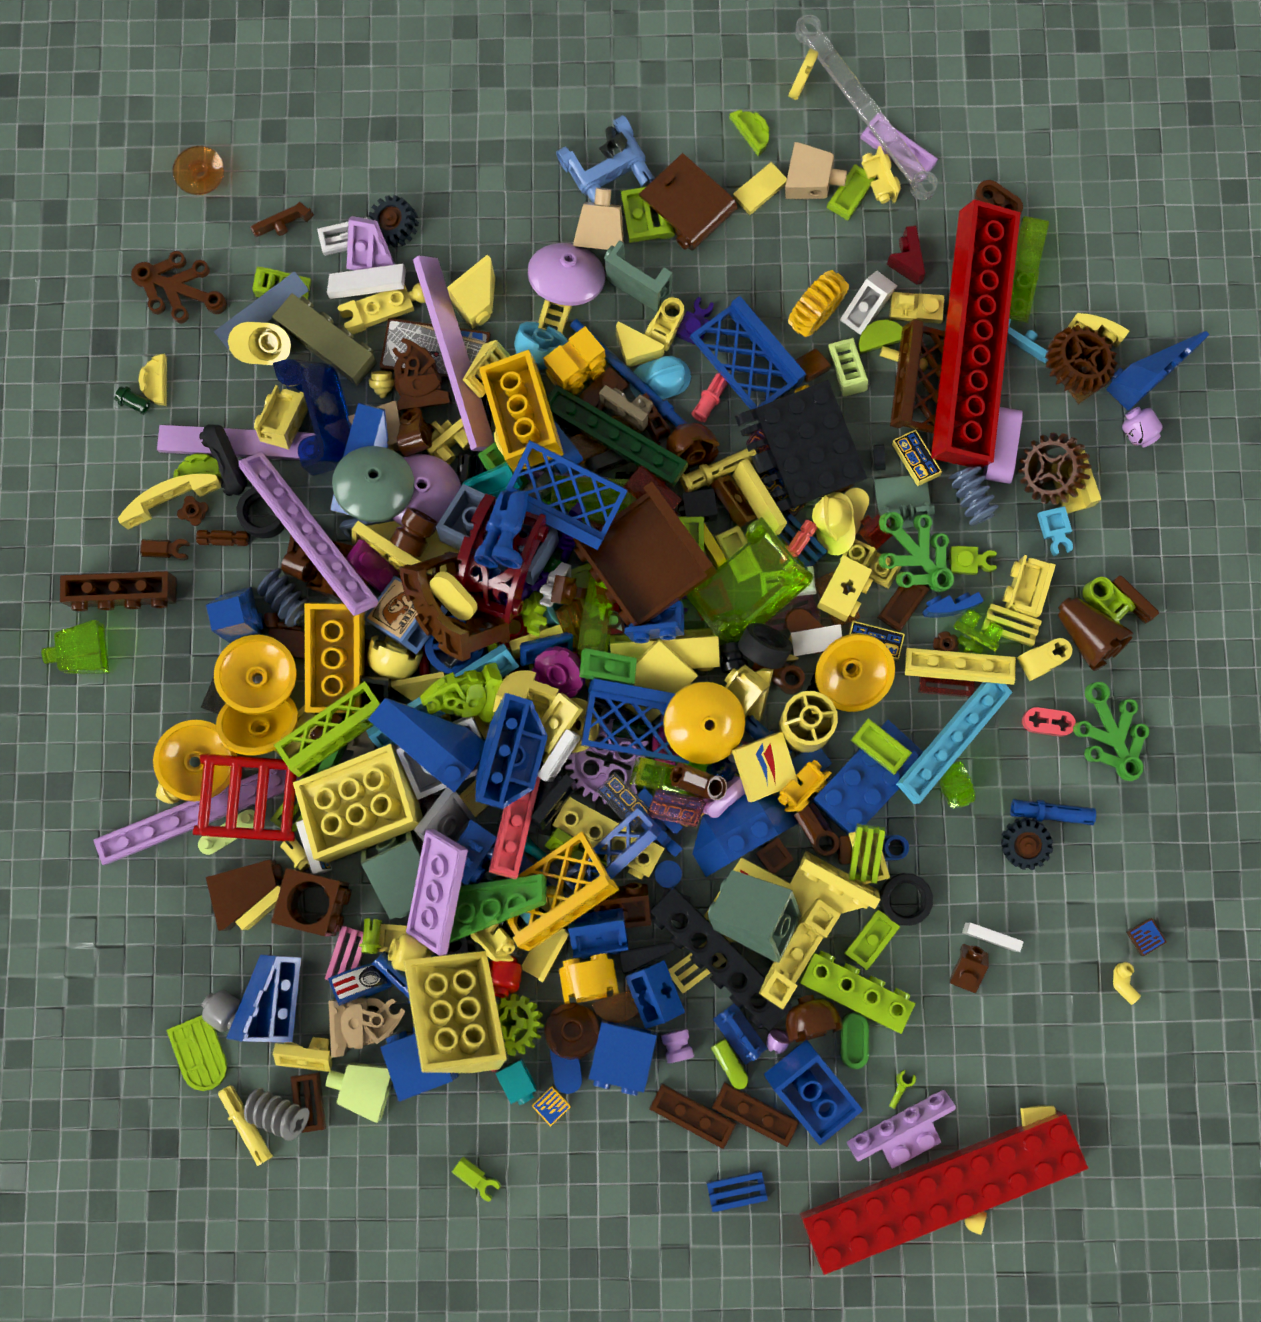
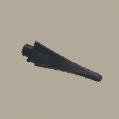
M595 698L594 708H597L599 711V717L612 710L606 700ZM612 701L615 706L620 704L618 702ZM624 706L618 708L626 722L637 716V714ZM614 712L606 717L619 720ZM641 717L632 722L633 724L641 722V725H646Z

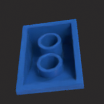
M807 1039L764 1073L773 1090L819 1145H822L863 1111Z

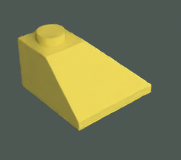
M488 255L447 287L454 309L472 329L477 325L485 324L493 311L496 278L491 258Z

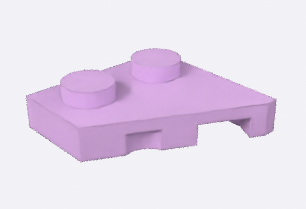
M351 216L348 222L347 269L361 270L395 265L378 222Z

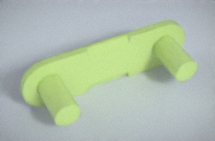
M247 809L238 814L237 827L253 828L255 810ZM202 836L198 842V848L203 854L211 855L238 838Z

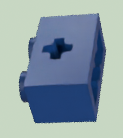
M665 960L625 976L645 1029L666 1023L685 1013Z

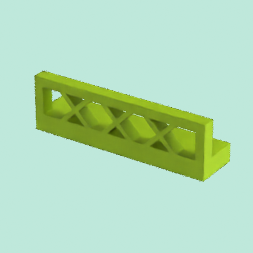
M364 681L274 744V747L289 770L297 777H300L373 726L368 718L380 705V702ZM366 692L371 702L363 708L354 707L355 698ZM337 710H345L347 712L343 722L340 724L331 723L333 713ZM314 726H323L324 729L320 738L317 740L308 739L310 729ZM293 741L301 742L299 752L290 758L284 747Z

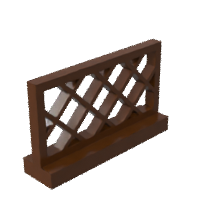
M914 319L902 327L890 426L895 428L904 426L934 434V418L936 413L932 415L924 402L932 397L937 404L939 388L935 390L927 377L935 372L940 379L942 363L938 365L930 352L938 347L943 355L945 331L923 326V321ZM923 334L930 335L936 344L929 350L922 342ZM923 357L926 358L933 369L926 375L919 367L920 359ZM920 382L923 383L929 392V395L923 400L916 392L917 384ZM917 407L920 408L926 417V420L922 423L912 421L913 411Z

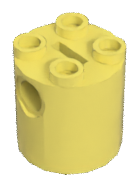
M803 691L794 695L786 703L779 721V732H783L786 744L791 750L801 753L817 751L823 748L835 732L838 723L837 710L833 702L824 694L816 691Z

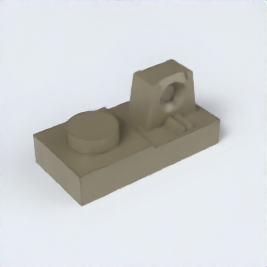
M607 385L599 392L600 404L643 432L648 425V414L653 407V403L642 395H639L630 403L619 389H611Z

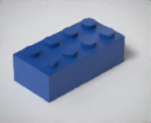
M889 720L884 722L880 728L912 752L896 774L893 775L862 749H859L811 800L848 836L849 833L856 831L857 824L866 825L899 789L897 782L923 753L919 747Z

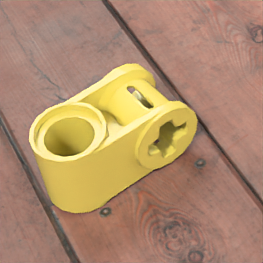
M675 297L665 299L644 334L662 343L665 351H668L672 345L684 317L682 301ZM669 309H676L679 311V314L675 317H670L666 312Z
M1057 638L1018 656L1017 660L1028 680L1032 681L1068 660L1072 655V646L1066 639ZM1055 649H1062L1063 653L1060 655H1054L1052 652Z

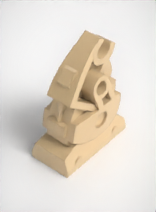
M357 998L341 1006L338 1005L336 999L329 1000L331 1058L344 1056L347 1054L348 1048L355 1047V1049H361L368 1044H378L390 1037L401 1022L406 1010L401 1008L398 1014L391 1012V1005L397 1002L395 998L390 999L387 1003L377 998ZM369 1006H376L379 1010L369 1009Z

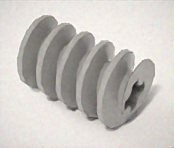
M257 1088L249 1095L246 1101L244 1117L249 1124H255L258 1128H264L265 1131L271 1132L275 1136L291 1141L297 1138L304 1130L309 1119V1110L307 1108L300 1109L298 1104L293 1103L291 1105L289 1100L284 1099L282 1101L281 1096L275 1095L273 1097L272 1092L266 1091L264 1093L263 1088Z

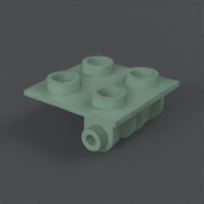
M911 475L874 479L879 519L886 512H897L903 518L902 528L914 527V518L919 514H926L931 517L933 525L932 515L935 513L934 504H930L927 482L917 487ZM889 518L886 521L887 527H890L891 520ZM922 518V519L920 520V525H921V526H924V525H925V519H924V518Z

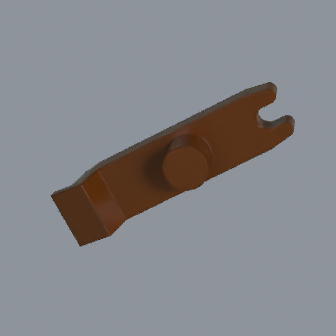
M299 202L291 208L250 226L255 237L274 229L277 235L281 236L288 232L285 224L298 218L308 222L314 214L311 208H307Z

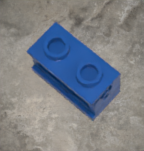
M623 908L584 913L568 924L573 958L581 957L588 959L590 956L608 953L614 955L628 950V936Z

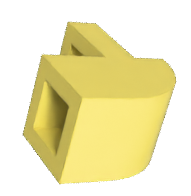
M527 670L513 672L502 681L496 694L493 712H496L505 693L531 700L535 709L546 712L556 698L559 689L534 681L536 672Z

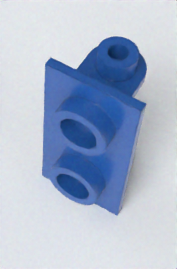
M734 1003L713 1018L745 1065L759 1058L762 1055L761 1053L768 1049Z

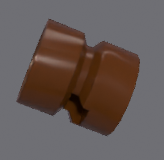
M407 507L401 520L404 526L396 528L390 542L413 556L421 557L428 545L425 538L431 537L434 534L438 522L415 508Z

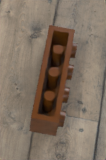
M168 571L60 575V602L70 607L72 611H88V607H98L99 610L108 611L114 610L115 606H124L125 609H141V605H151L152 608H167L168 604H176L177 578Z

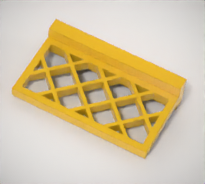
M580 832L518 875V877L543 874L546 880L547 877L559 880L555 895L546 893V897L553 898L551 910L542 913L538 912V907L525 912L531 914L529 924L522 930H520L517 924L519 915L507 920L515 935L513 939L517 947L526 951L532 950L619 890L615 881L610 879L584 832ZM582 842L585 847L583 859L571 858L573 847ZM556 859L564 860L560 876L548 873L551 862ZM569 862L581 864L577 879L566 877ZM587 865L596 867L600 874L599 877L591 882L583 881ZM564 881L576 883L574 894L568 898L561 896Z

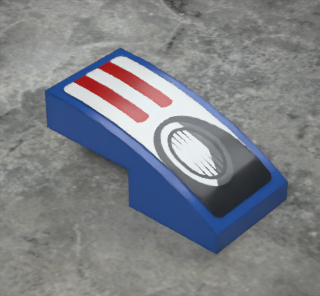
M372 963L328 978L339 1006L364 995L368 998L392 987L390 980Z

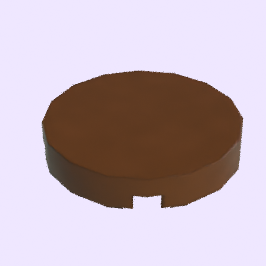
M572 1002L570 1004H562L551 1012L546 1021L544 1034L546 1043L553 1053L561 1058L574 1060L583 1058L592 1052L597 1044L600 1027L598 1019L592 1010Z

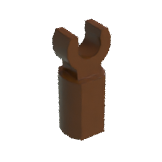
M142 539L140 554L142 557L170 558L174 556L179 560L185 561L188 560V555L179 554V548L181 546H189L190 543L184 539L175 540L173 543L170 540Z

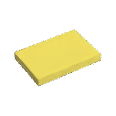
M658 638L637 659L635 684L633 686L677 693L682 688L690 685L698 675ZM625 703L623 705L624 707L638 715L637 711L631 704ZM639 706L642 711H644L646 708H648V707ZM652 708L645 713V716L652 723L661 713L658 709Z

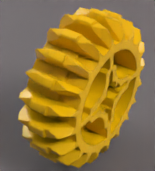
M830 270L820 275L808 287L789 315L788 323L792 326L793 330L807 337L817 331L829 319L848 292L849 284L845 281L844 277Z

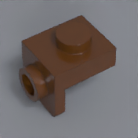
M962 944L960 957L950 977V984L976 993L989 967L988 953L978 946Z

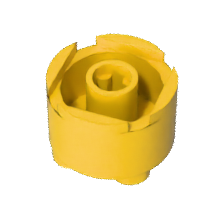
M603 953L590 956L591 961L580 963L579 958L563 961L564 967L559 969L564 1003L570 1004L569 998H575L577 1003L607 998V992L612 990L614 995L619 994L613 959H608L607 954Z

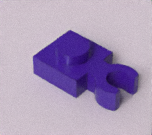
M697 297L694 302V313L686 311L676 333V337L694 345L696 344L690 339V335L710 321L705 318L712 314L714 303L710 302L707 309H701L699 307L701 297ZM704 333L699 338L703 340L706 333Z

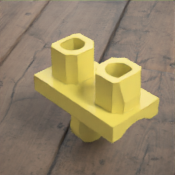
M459 419L453 425L449 420L441 426L436 421L431 423L435 431L432 433V446L426 449L429 455L440 458L450 465L456 458L455 454L450 450L454 444L458 443L464 451L470 448L462 419Z

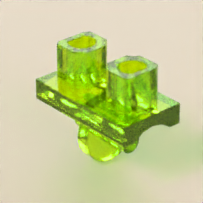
M970 608L963 614L961 619L957 618L953 628L971 637L969 640L962 635L959 636L957 642L965 646L963 653H969L972 650L977 654H981L984 648L976 644V641L996 652L1000 645L999 639L1003 627L991 621L985 632L980 631L975 626L982 615Z

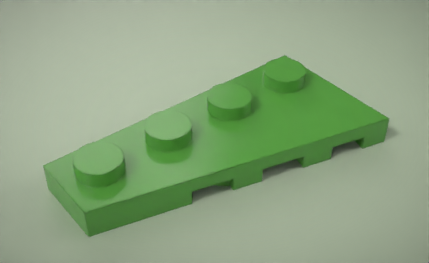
M543 874L518 877L516 879L460 886L449 943L545 905L546 877Z

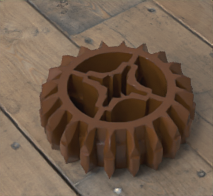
M1076 325L1072 329L1067 327L1062 332L1057 333L1049 343L1045 356L1049 360L1046 363V368L1052 369L1049 377L1057 378L1056 385L1061 383L1065 385L1064 391L1071 388L1074 395L1079 394L1081 391L1085 396L1090 392L1093 394L1098 392L1109 383V380L1115 373L1114 369L1117 362L1114 359L1117 353L1110 351L1113 344H1107L1105 342L1106 336L1100 337L1098 330L1090 332L1088 326L1082 330L1079 325Z
M1055 432L1050 433L1049 438L1046 435H1041L1040 443L1035 440L1031 441L1033 449H1024L1025 454L1028 455L1027 459H1019L1021 463L1025 464L1024 468L1018 469V473L1025 474L1020 479L1021 484H1028L1024 489L1025 492H1033L1032 498L1034 500L1041 498V503L1048 504L1051 501L1053 505H1058L1060 499L1062 502L1067 503L1069 502V495L1076 498L1078 496L1076 488L1083 490L1086 488L1081 483L1082 479H1090V475L1084 474L1085 470L1092 468L1091 464L1084 463V461L1090 458L1088 453H1082L1085 446L1083 444L1076 445L1077 439L1074 437L1068 439V434L1061 433L1058 437ZM1062 447L1067 453L1054 458L1047 451ZM1040 460L1041 470L1037 473V465ZM1073 463V471L1071 477H1069L1068 468ZM1053 464L1058 465V468H1056L1058 469L1057 474L1051 473V470H1054L1051 468ZM1055 480L1062 487L1056 490H1047L1042 485L1045 482L1049 483Z

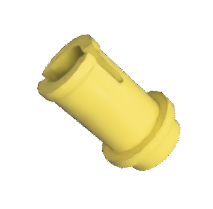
M296 838L295 841H288L293 846V849L284 841L280 848L293 861L294 868L300 871L308 869L310 865L305 850Z

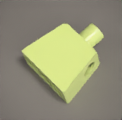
M350 1063L346 1068L345 1074L330 1070L326 1080V1087L340 1090L337 1099L338 1105L373 1122L378 1123L382 1120L392 1085L387 1066Z

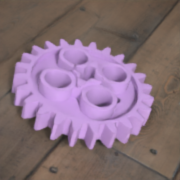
M610 719L609 724H605L610 732H612L614 719ZM600 726L598 737L606 738L607 735ZM614 737L620 746H628L634 742V740ZM610 739L607 740L608 744H613ZM648 741L641 742L644 748L649 744ZM635 744L634 746L631 747V748H635V749H640V748L637 746V744ZM589 747L585 751L570 754L567 760L572 761V763L565 766V770L574 772L570 777L578 781L576 783V790L584 788L582 797L585 798L591 793L593 794L592 802L595 803L598 797H602L597 790L609 780V775L614 771H619L624 775L623 783L634 795H637L638 792L635 786H645L641 777L650 776V773L644 770V768L651 767L652 762L645 760L647 757L633 755L630 759L626 760L622 759L618 752L597 750L596 748ZM586 752H593L603 758H607L608 754L613 755L614 762L629 765L631 770H626L615 764L605 767L603 760L587 756ZM588 762H594L598 765L599 771L597 774L590 776L584 772L583 767ZM602 797L603 805H606L607 801Z

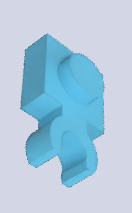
M1063 506L1039 512L1037 516L1044 540L1052 538L1053 541L1050 546L1052 555L1057 556L1059 554L1058 544L1064 545L1066 552L1070 553L1073 550V544L1066 537V534H1070L1072 529L1066 507Z

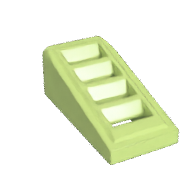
M854 338L828 344L843 397L867 391L868 378ZM851 350V353H847L840 356L837 355V353ZM850 360H853V361H854V362L846 363V364H843V365L840 364V363H843V362H846V361H850ZM853 370H856V371H857V372H853V373L844 375V373L849 372V371H853Z

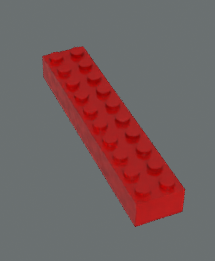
M976 199L959 210L931 458L966 467L981 466L982 468L994 462L1021 212Z
M1057 1110L1056 1114L1027 1126H1017L802 1212L800 1216L823 1274L826 1275L1088 1169V1166L1067 1115Z

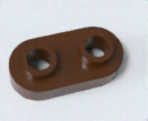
M993 180L982 181L975 191L974 198L976 200L1021 213L1023 211L1021 199ZM983 194H989L991 199L984 198Z

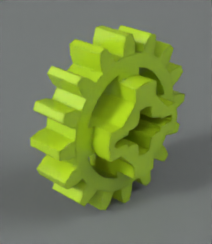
M512 994L510 999L501 998L502 1003H496L503 1039L505 1040V1052L515 1057L516 1051L524 1055L526 1054V1046L530 1048L535 1047L533 1039H541L542 1036L537 1033V1029L544 1028V1024L538 1022V1019L543 1014L535 1011L538 1006L536 1003H529V998L525 996L520 998L519 995ZM522 1008L527 1013L529 1019H526L524 1017V1011L521 1010Z

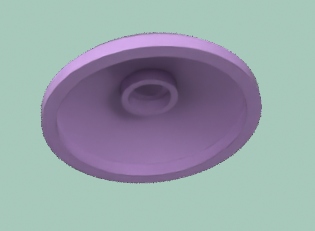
M556 243L541 248L532 256L528 265V279L535 292L544 299L559 305L574 306L587 303L600 294L605 282V270L601 261L589 250L573 246L571 243Z
M415 454L404 457L411 467L414 476V493L407 507L415 508L439 522L461 488L456 472L449 464L435 456ZM419 483H425L427 487L424 489H420L417 487V485ZM407 507L399 515L392 518L401 526H404L401 520Z

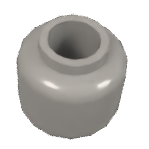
M225 990L218 991L215 994L210 993L201 1005L204 1008L202 1019L219 1032L230 1030L241 1001Z

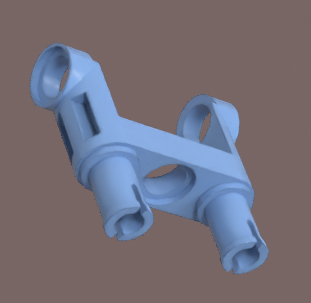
M624 115L614 119L613 122L617 133L622 132L627 138V144L624 148L625 150L614 155V158H608L584 171L573 151H569L567 147L556 151L562 168L565 172H570L582 194L588 195L593 203H595L596 188H601L629 171L634 173L641 188L647 187L646 183L650 184L655 179L645 164L646 157L634 139L633 130Z

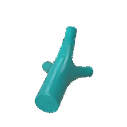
M527 835L524 851L533 856L537 861H540L547 854L534 844Z

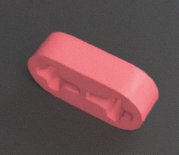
M1039 707L1026 711L1022 717V724L1027 731L1058 737L1072 733L1076 723L1074 716L1069 712ZM1036 713L1037 718L1046 720V723H1039L1034 727L1033 722L1029 721V717L1034 716ZM1063 717L1064 722L1068 723L1069 726L1061 731L1060 726L1052 724V721H1059Z

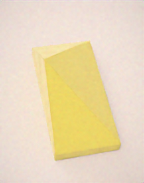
M438 672L391 681V687L413 701L420 697L434 682L445 676L446 673Z

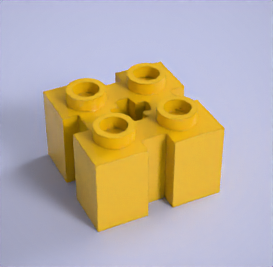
M586 326L571 336L569 341L563 346L559 345L543 358L544 364L548 368L546 369L547 377L554 385L557 384L573 395H577L585 387L583 383L586 380H596L605 372L606 360L604 359L605 349Z

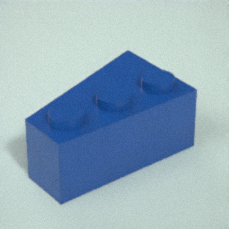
M252 587L222 594L206 604L212 631L227 642L231 643L248 635H263L262 629L265 628L262 614L257 612Z
M260 954L226 1039L242 1042H293L301 957Z

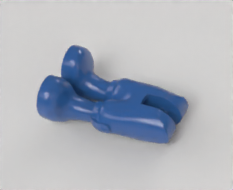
M526 491L500 492L486 525L487 535L483 543L476 550L475 562L488 568H498L499 563L512 569L521 568L523 559L513 549V538L520 532L528 504V493Z

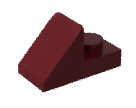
M916 225L908 226L899 240L901 253L891 254L887 265L918 285L922 284L925 276L924 263Z

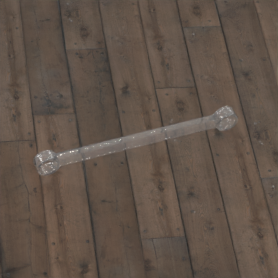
M811 14L801 16L796 23V38L801 43L807 44L809 48L818 51L817 58L911 184L910 190L912 195L919 200L930 199L934 196L938 186L936 176L932 172L925 171L823 34L820 20ZM805 24L814 25L817 31L810 35ZM920 179L929 180L933 185V189L927 192L922 186Z

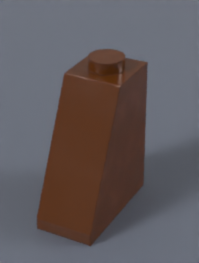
M269 859L206 877L218 931L231 930L237 925L235 921L275 887L282 885L281 880H283L284 874L281 865L276 864V860Z

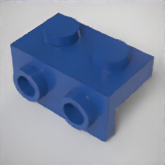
M677 601L646 625L634 626L631 623L629 627H625V634L635 643H647L649 639L656 638L673 640L676 636L684 635V604L681 601Z

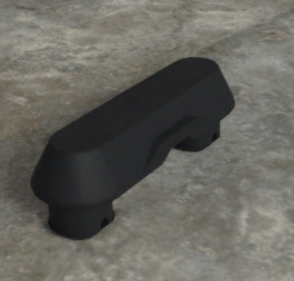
M208 424L204 427L203 432L199 434V438L203 440L201 443L210 449L211 454L218 462L219 472L223 478L221 488H224L223 492L227 496H232L233 494L241 495L247 485V479L239 468V461L222 426Z

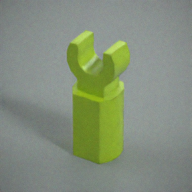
M465 1157L461 1158L452 1171L454 1175L471 1188L475 1189L476 1187L479 1189L481 1197L490 1202L492 1196L486 1192V1187L492 1185L499 1189L501 1186L498 1180L494 1178L487 1179L484 1176L485 1173Z

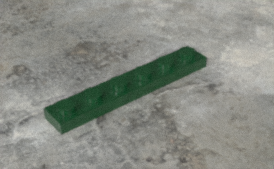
M557 384L548 395L547 399L553 416L672 487L675 486L688 467L687 461Z

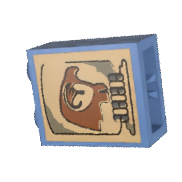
M394 576L379 596L377 606L371 608L365 615V621L416 655L430 637V635L427 636L415 619L418 613L413 602L407 601L401 579ZM443 606L440 607L441 611L446 615L448 610Z

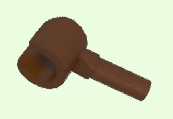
M278 613L264 614V624L267 629L277 628L301 631V626L288 627L285 622H279Z

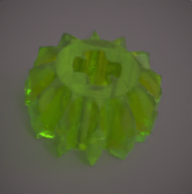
M961 761L954 762L939 780V785L948 805L951 808H961L974 802L976 796L967 768H965Z

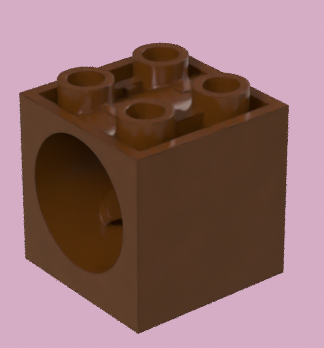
M286 868L271 923L324 937L336 936V932L341 931L344 923V916H341L343 906L348 905L352 892L351 889H348L350 883ZM318 883L325 888L324 891L329 897L330 904L327 914L320 917L317 923L312 924L302 917L298 901L303 891L312 887L311 884Z

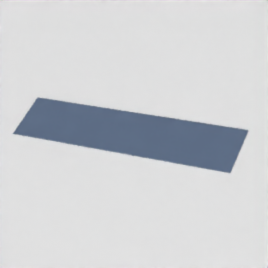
M294 271L214 332L226 348L230 350L228 338L235 326L244 322L266 323L272 319L274 313L291 293L300 298L309 289Z

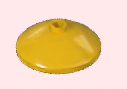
M849 634L832 642L820 656L815 672L816 685L819 692L828 697L836 709L846 712L862 711L877 704L888 693L895 676V663L890 650L879 639L868 634ZM853 663V667L850 670H846L847 665Z
M248 635L231 642L219 655L214 668V683L220 697L231 708L246 714H262L278 708L291 695L297 678L296 664L290 651L278 640L265 635ZM258 675L263 677L261 682H253L254 677Z
M697 682L682 688L670 700L664 715V732L669 745L680 757L696 764H712L725 759L732 753L733 749L738 747L745 730V715L738 698L729 689L712 682ZM712 720V728L706 730L705 722Z
M290 697L278 708L262 714L242 713L225 704L217 716L216 731L222 744L229 750L242 755H261L276 750L274 744L296 730L299 720L298 711Z
M187 720L172 726L161 736L155 747L153 767L157 780L168 793L181 800L195 802L200 801L203 764L200 763L199 766L192 767L189 763L190 759L196 757L200 760L201 754L237 756V753L229 750L222 744L214 723L204 720ZM214 766L211 798L220 794L229 785L231 766Z

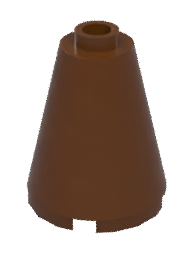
M1069 597L1058 607L1060 610L1058 614L1059 619L1093 671H1097L1107 664L1104 659L1116 657L1133 638L1132 635L1134 633L1130 629L1078 597L1073 600Z

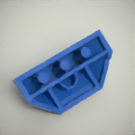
M509 693L504 694L490 722L476 773V802L504 809L534 790L548 735L535 710L533 701Z
M744 794L732 805L728 806L719 817L713 818L708 814H704L700 822L692 854L705 877L797 825L798 822L793 816L794 812L785 811L788 804L784 806L779 802L778 797L774 795L766 796L754 802H748L746 794Z

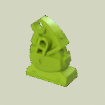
M496 663L486 664L482 672L469 670L464 671L459 676H455L452 672L434 682L420 696L423 706L426 705L429 714L440 710L446 714H455V716H462L463 718L478 715L483 722L490 723L494 713L493 708L496 694L503 679Z

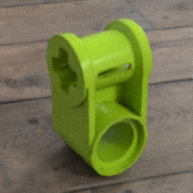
M1097 577L1083 587L1082 595L1085 601L1118 623L1128 612H1133L1136 608L1131 599L1123 594L1106 577ZM1094 585H1098L1102 589V597L1094 593Z

